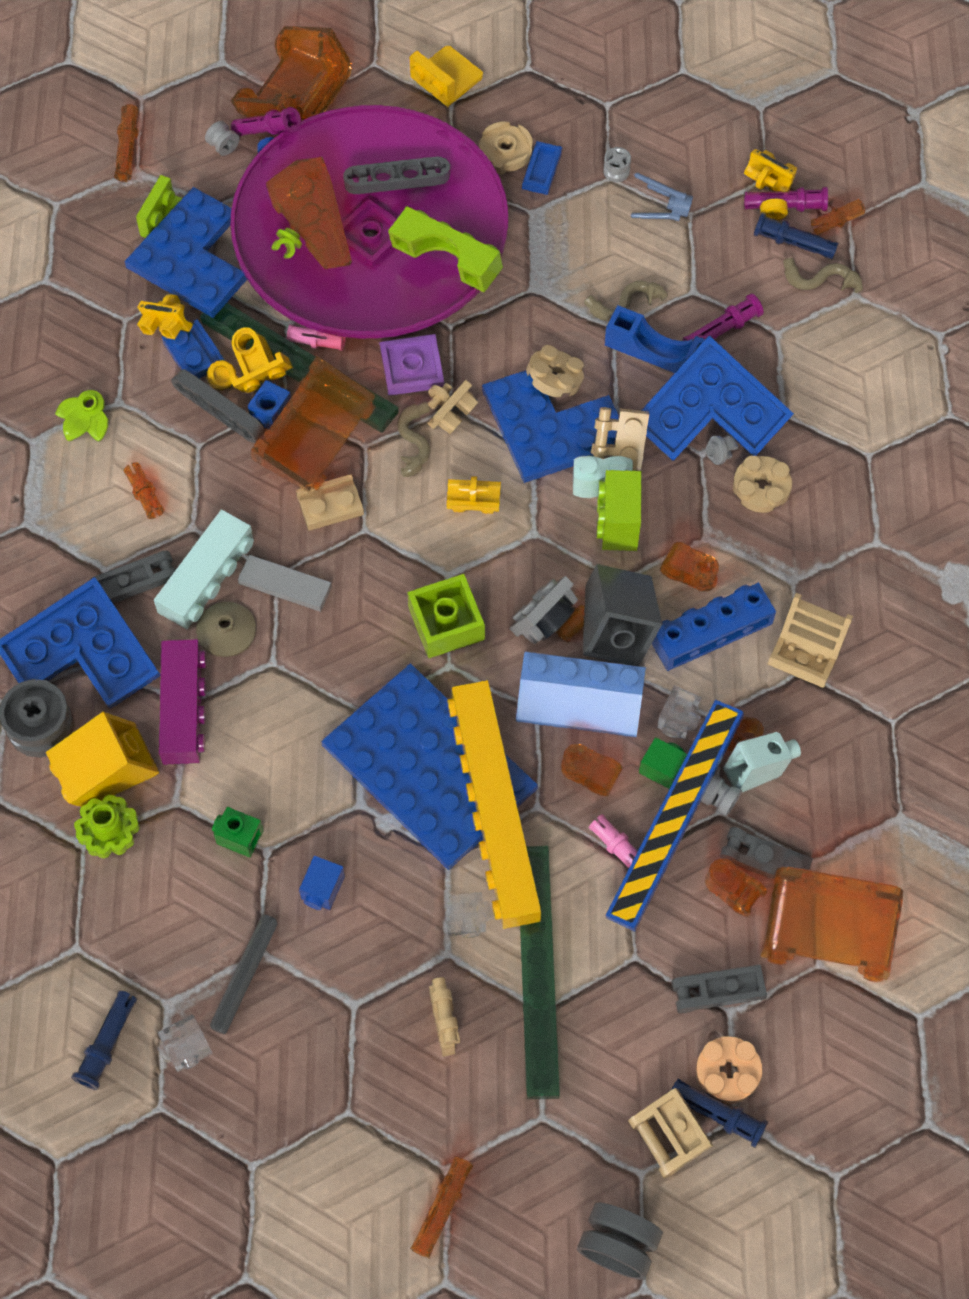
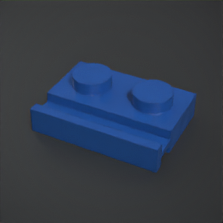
M198 319L194 320L190 332L180 330L175 340L162 336L163 344L180 370L185 369L198 379L207 375V370L212 363L219 360L225 361Z

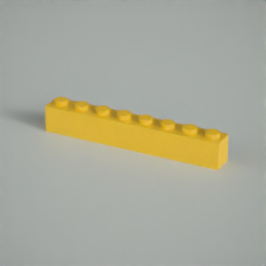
M488 680L452 687V698L447 699L450 717L456 716L458 726L453 727L456 745L462 744L464 751L463 755H459L462 772L468 773L470 783L466 784L469 802L475 801L477 812H472L475 831L481 830L483 841L478 842L481 859H488L490 868L489 871H485L488 890L494 889L496 900L491 901L495 920L501 919L503 929L540 922V904Z

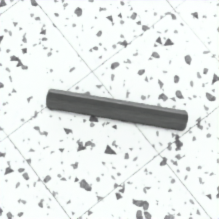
M263 914L253 932L210 1023L211 1029L215 1032L226 1034L278 925L277 920L272 916Z

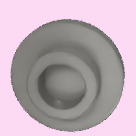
M712 436L706 446V453L714 464L720 465L726 459L732 458L733 455L730 450L738 449V445L732 437L723 439L721 436Z

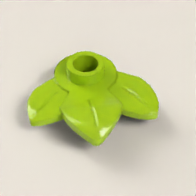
M95 390L84 391L78 397L65 399L58 406L55 414L65 419L63 422V433L66 440L72 441L86 432L98 442L104 438L109 420L103 412L105 400L99 392ZM93 399L94 404L87 408L86 402Z

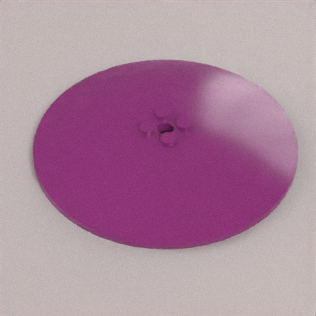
M361 105L330 110L301 121L300 127L296 132L288 133L283 131L271 140L254 157L239 181L231 208L230 227L234 251L243 274L262 299L276 311L307 328L326 334L358 339L385 338L412 333L432 326L463 308L480 292V290L461 281L457 266L459 259L453 254L442 250H433L414 258L392 247L388 230L404 209L408 206L416 211L421 210L438 222L444 221L461 233H469L475 240L485 245L491 244L496 247L502 257L508 232V205L501 179L493 164L484 152L462 132L446 122L415 110L383 105ZM436 156L445 158L450 164V178L441 185L365 194H352L344 187V172L352 166ZM440 168L434 169L436 173H441ZM423 169V175H426V169ZM407 170L403 173L407 178H413L418 174L415 170ZM380 173L376 176L380 181H386L391 177L387 173ZM371 175L367 176L368 182L371 181ZM353 178L354 182H359L358 178ZM285 228H290L300 235L299 240L302 242V246L300 249L295 248L294 255L289 259L284 258V254L287 251L284 244H281L278 250H272L273 242L280 239L276 235L278 229L285 230ZM367 230H375L378 232V234L373 237H368L364 235V233Z

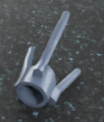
M640 173L634 174L635 178L648 184V189L669 197L667 209L672 210V212L632 213L631 218L672 219L679 221L680 216L688 217L693 196L672 189Z

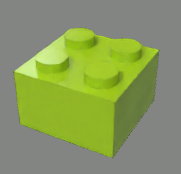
M606 470L605 481H599L597 539H602V550L637 551L641 527V471Z
M464 574L407 592L408 608L428 659L485 640V624Z

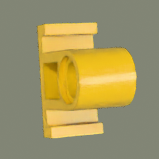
M244 327L234 333L231 342L232 348L244 374L242 377H238L235 374L230 376L233 387L246 393L253 392L259 389L261 383L265 382V380H277L286 374L285 371L293 368L289 357L281 352L275 354V360L266 339L251 328ZM250 339H254L252 348L246 350L247 342Z

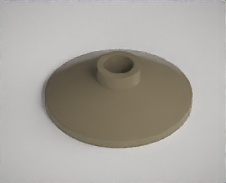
M221 602L212 605L202 613L197 622L196 634L200 645L208 653L218 657H232L244 652L252 644L256 635V623L252 613L246 607L234 602ZM224 622L230 623L227 628L220 627Z

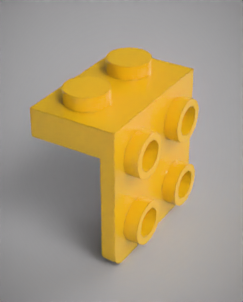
M444 46L429 59L419 51H415L409 56L410 77L447 107L483 78V72L451 46Z

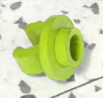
M285 228V230L278 229L276 235L280 239L273 242L272 250L276 251L280 248L281 244H284L287 248L284 258H291L295 253V248L300 249L302 246V242L299 240L300 235L290 228Z

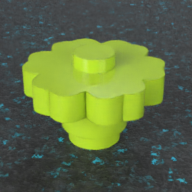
M108 794L102 801L92 798L80 808L82 818L74 823L76 838L81 845H86L90 855L105 859L112 852L122 855L134 845L132 835L140 829L138 816L135 809L128 808L124 798Z

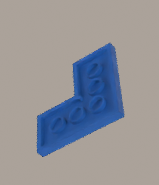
M195 187L181 199L124 261L127 269L170 294L177 295L179 299L212 318L247 281V278L240 269L208 252L213 244L230 227L231 208Z
M711 336L706 337L640 410L649 412L646 437L672 461L679 456L711 419L752 456H756L794 414Z
M526 370L482 385V392L524 483L573 467L575 458L593 456L591 447L592 443H595L597 429L594 426L595 419L599 418L600 407L612 409L610 419H618L619 416L609 395L556 413L549 396L533 386V378L530 374L527 376ZM615 430L608 431L607 444H615Z
M95 577L0 639V655L18 683L31 679L49 681L76 662H79L110 709L161 676Z

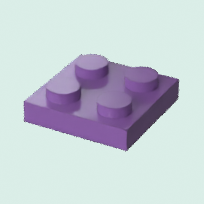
M435 334L380 342L388 396L429 390L433 385L441 388L444 386V377Z

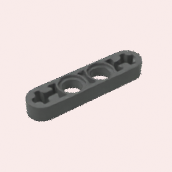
M436 156L352 166L344 172V187L349 193L365 194L441 185L450 178V164L445 158ZM440 168L441 173H436L434 169ZM423 169H426V175H423ZM407 170H415L418 173L413 178H407L403 175ZM380 173H387L391 176L386 181H380L376 178ZM371 175V181L368 182L367 176ZM353 178H358L359 182H354Z
M181 369L171 379L173 386L178 392L246 440L255 443L265 433L263 425L255 417L187 370Z

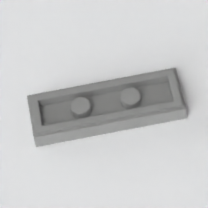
M252 555L248 556L238 578L240 585L320 612L332 588V583Z

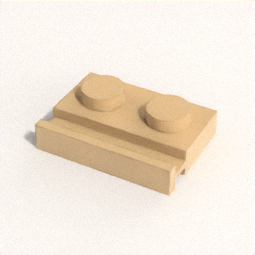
M351 474L296 490V496L299 500L308 531L364 515V509Z

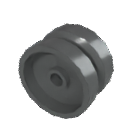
M31 679L20 682L12 687L1 700V725L15 749L26 756L46 757V752L73 733L74 720L65 696L56 685L46 680Z
M595 1203L588 1219L589 1224L595 1230L583 1231L576 1250L590 1261L615 1273L638 1280H645L652 1260L645 1252L657 1250L663 1231L652 1222L630 1211L611 1204Z

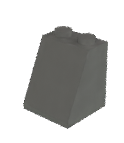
M596 564L585 586L583 655L632 666H640L663 624L652 576Z

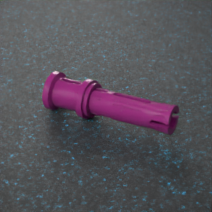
M289 107L281 112L270 110L264 116L234 119L230 127L239 137L264 132L278 135L283 131L288 133L296 132L300 127L301 118L295 108Z
M799 187L796 191L744 192V210L760 209L761 203L769 199H782L787 202L788 208H796V211L804 212L805 209H821L822 212H827L828 188L822 187V189L805 190L804 187Z
M750 293L744 301L736 306H728L725 314L688 336L683 337L682 340L688 341L695 336L703 339L711 336L713 339H716L732 328L740 329L748 320L753 317L759 318L763 315L762 304L754 294Z

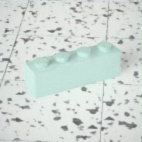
M221 509L155 597L154 603L157 613L185 629H188L192 622H197L202 616L205 604L209 599H214L218 594L222 581L226 576H231L235 571L239 558L242 554H247L250 551L254 542L251 526Z

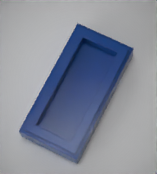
M536 141L522 183V189L545 195L549 194L562 155L561 146Z

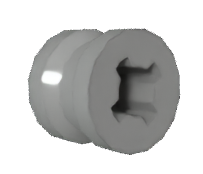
M224 121L215 122L205 135V141L211 146H215L216 151L221 156H226L233 152L240 140L239 135L235 131L229 130V126Z
M614 147L606 152L603 173L608 180L622 182L630 175L631 155L626 149Z

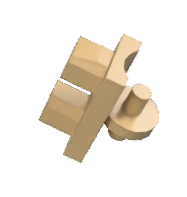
M465 380L451 397L448 394L452 390L449 384L445 383L442 388L433 385L428 391L432 398L428 405L432 409H435L437 405L442 407L427 424L433 430L438 425L451 434L462 422L451 409L456 406L465 415H468L479 402L468 391L472 385Z

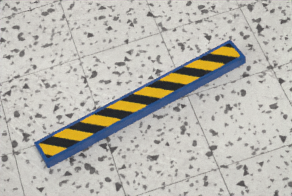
M718 700L714 701L605 915L606 919L634 932L636 931L744 716L743 711Z

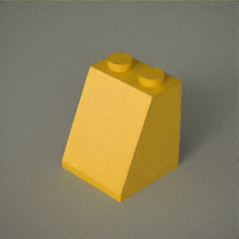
M106 712L100 713L46 752L50 761L49 768L62 786V796L69 804L80 807L87 804L92 798L102 801L108 794L116 795L159 774L158 768L135 722Z

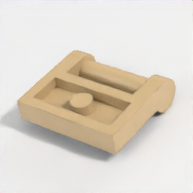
M674 1088L628 1120L633 1130H638L660 1166L658 1170L664 1179L714 1146L677 1088ZM653 1117L656 1118L678 1153V1156L672 1160L648 1123Z

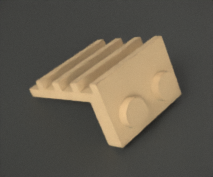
M796 593L781 635L769 658L768 665L824 688L838 658L853 616L847 614L845 618L801 600L802 595Z

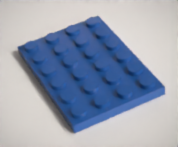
M410 663L326 736L321 743L449 871L478 842L482 841L483 837L481 830L475 831L472 812H477L475 801L469 802L466 784L470 783L469 774L463 773L461 769L459 755H463L464 751L462 744L456 745L453 727L458 726L456 716L450 717L447 698ZM505 754L518 808L538 789V784Z

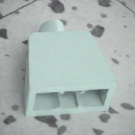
M778 732L745 740L736 745L723 769L731 785L745 792L780 777L791 760L800 757V746L794 739L784 742L781 734Z

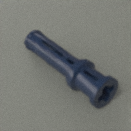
M764 212L761 213L753 236L758 237L762 235L775 240V243L778 245L784 242L833 260L838 242L789 226L790 223L787 220L781 222L767 217Z
M118 991L93 1045L85 1048V1058L78 1072H74L71 1076L75 1082L89 1089H99L100 1084L98 1081L106 1065H110L112 1062V1054L110 1053L137 1001L135 996L129 998V993Z
M678 1078L671 1090L677 1088L691 1109L724 1126L723 1130L727 1134L731 1135L734 1133L751 1142L753 1148L757 1147L768 1125V1121H759L744 1113L743 1108L740 1106L732 1108L681 1081V1079Z

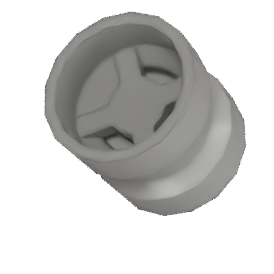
M715 774L701 802L706 805L712 804L720 814L726 817L738 801L742 790L736 786L730 787L726 785L724 779Z

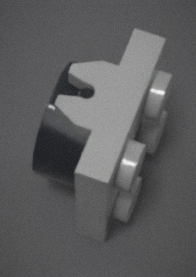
M564 576L557 582L552 579L546 585H543L532 596L533 600L526 606L524 605L512 617L516 622L509 629L517 637L522 634L533 644H536L541 639L544 641L549 638L575 611L573 605L578 599L570 589L574 584Z

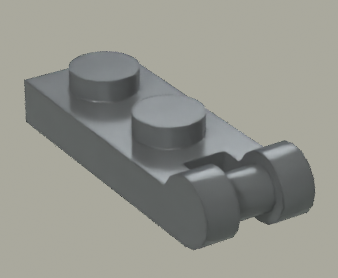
M161 551L94 577L98 580L112 603H116L166 584L176 568H173L171 564L173 559L170 552ZM161 568L160 572L153 574L152 569Z
M731 827L727 834L729 841L720 853L722 860L802 890L813 858L747 834L740 828ZM740 845L749 848L747 855L738 851Z
M761 965L683 976L671 981L673 991L677 992L678 1001L676 1002L678 1013H689L699 1009L767 998ZM698 987L700 996L691 998L689 989Z

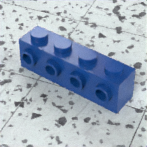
M759 582L752 586L743 585L727 597H716L700 609L691 608L673 621H662L663 624L654 638L652 646L665 669L670 671L772 625L776 610Z

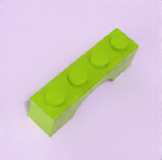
M407 206L388 230L392 247L414 258L433 250H442L453 254L459 259L457 266L461 281L484 293L503 268L500 251L491 244L485 245L475 240L469 233H461L453 229L444 221L438 222L421 210L416 211Z

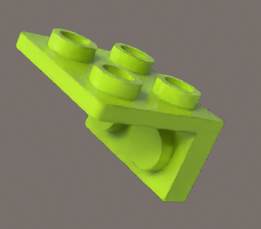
M159 176L136 216L141 237L146 238L182 199L175 196L171 179L168 177Z

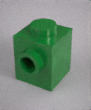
M655 737L640 763L639 774L670 789L687 753L679 745L672 742L666 743Z
M226 807L223 815L219 814L216 817L212 832H214L217 845L251 858L264 829L261 820Z

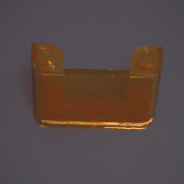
M284 26L277 35L274 44L276 53L281 61L259 92L255 94L250 88H240L231 99V103L241 115L248 118L264 116L270 110L281 112L285 108L293 107L299 112L301 121L325 112L351 74V61L332 28Z
M319 356L310 365V371L302 379L299 388L270 429H267L264 433V440L259 438L251 449L252 460L309 493L312 489L316 491L320 489L327 478L324 475L326 469L363 418L367 421L376 408L372 404L375 399L373 393Z
M792 867L778 868L770 885L760 957L768 958V962L778 965L786 964L788 960L794 959L795 955L857 966L858 972L863 974V978L868 981L881 982L883 979L887 980L891 972L904 890L889 884Z

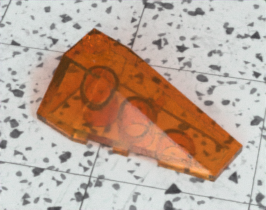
M323 157L296 160L266 182V188L273 207L279 214L282 213L289 221V227L295 232L297 231L305 240V246L324 269L351 265L352 260L332 181Z

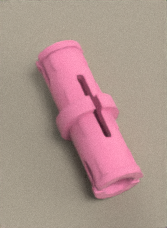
M292 324L288 326L287 342L311 345V348L314 349L325 347L343 351L346 337L326 334Z
M603 814L598 816L597 819L599 821L594 820L590 824L589 829L607 845L606 849L610 854H615L630 868L638 851L628 842V836L624 832L620 833Z

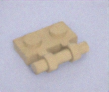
M600 407L599 418L595 419L594 428L597 429L595 443H592L591 453L593 456L605 459L607 455L630 458L633 461V470H641L649 412L620 408L618 419H610L612 409ZM610 430L616 431L615 444H607L608 431Z
M439 977L432 980L433 985L429 986L442 1057L455 1054V1044L460 1043L457 1018L452 1015L454 1010L451 990L447 989L445 978Z

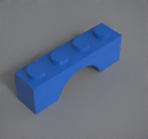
M617 305L606 326L605 346L673 373L678 370L705 340L698 336L688 341H677L667 338L656 332L647 323L644 315Z

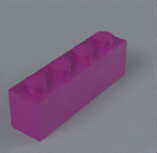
M198 639L161 641L159 755L163 765L200 763V752H205V735L200 734V724L206 723L205 706H201V696H206V680L201 678V668H206L207 659L206 651L200 649Z

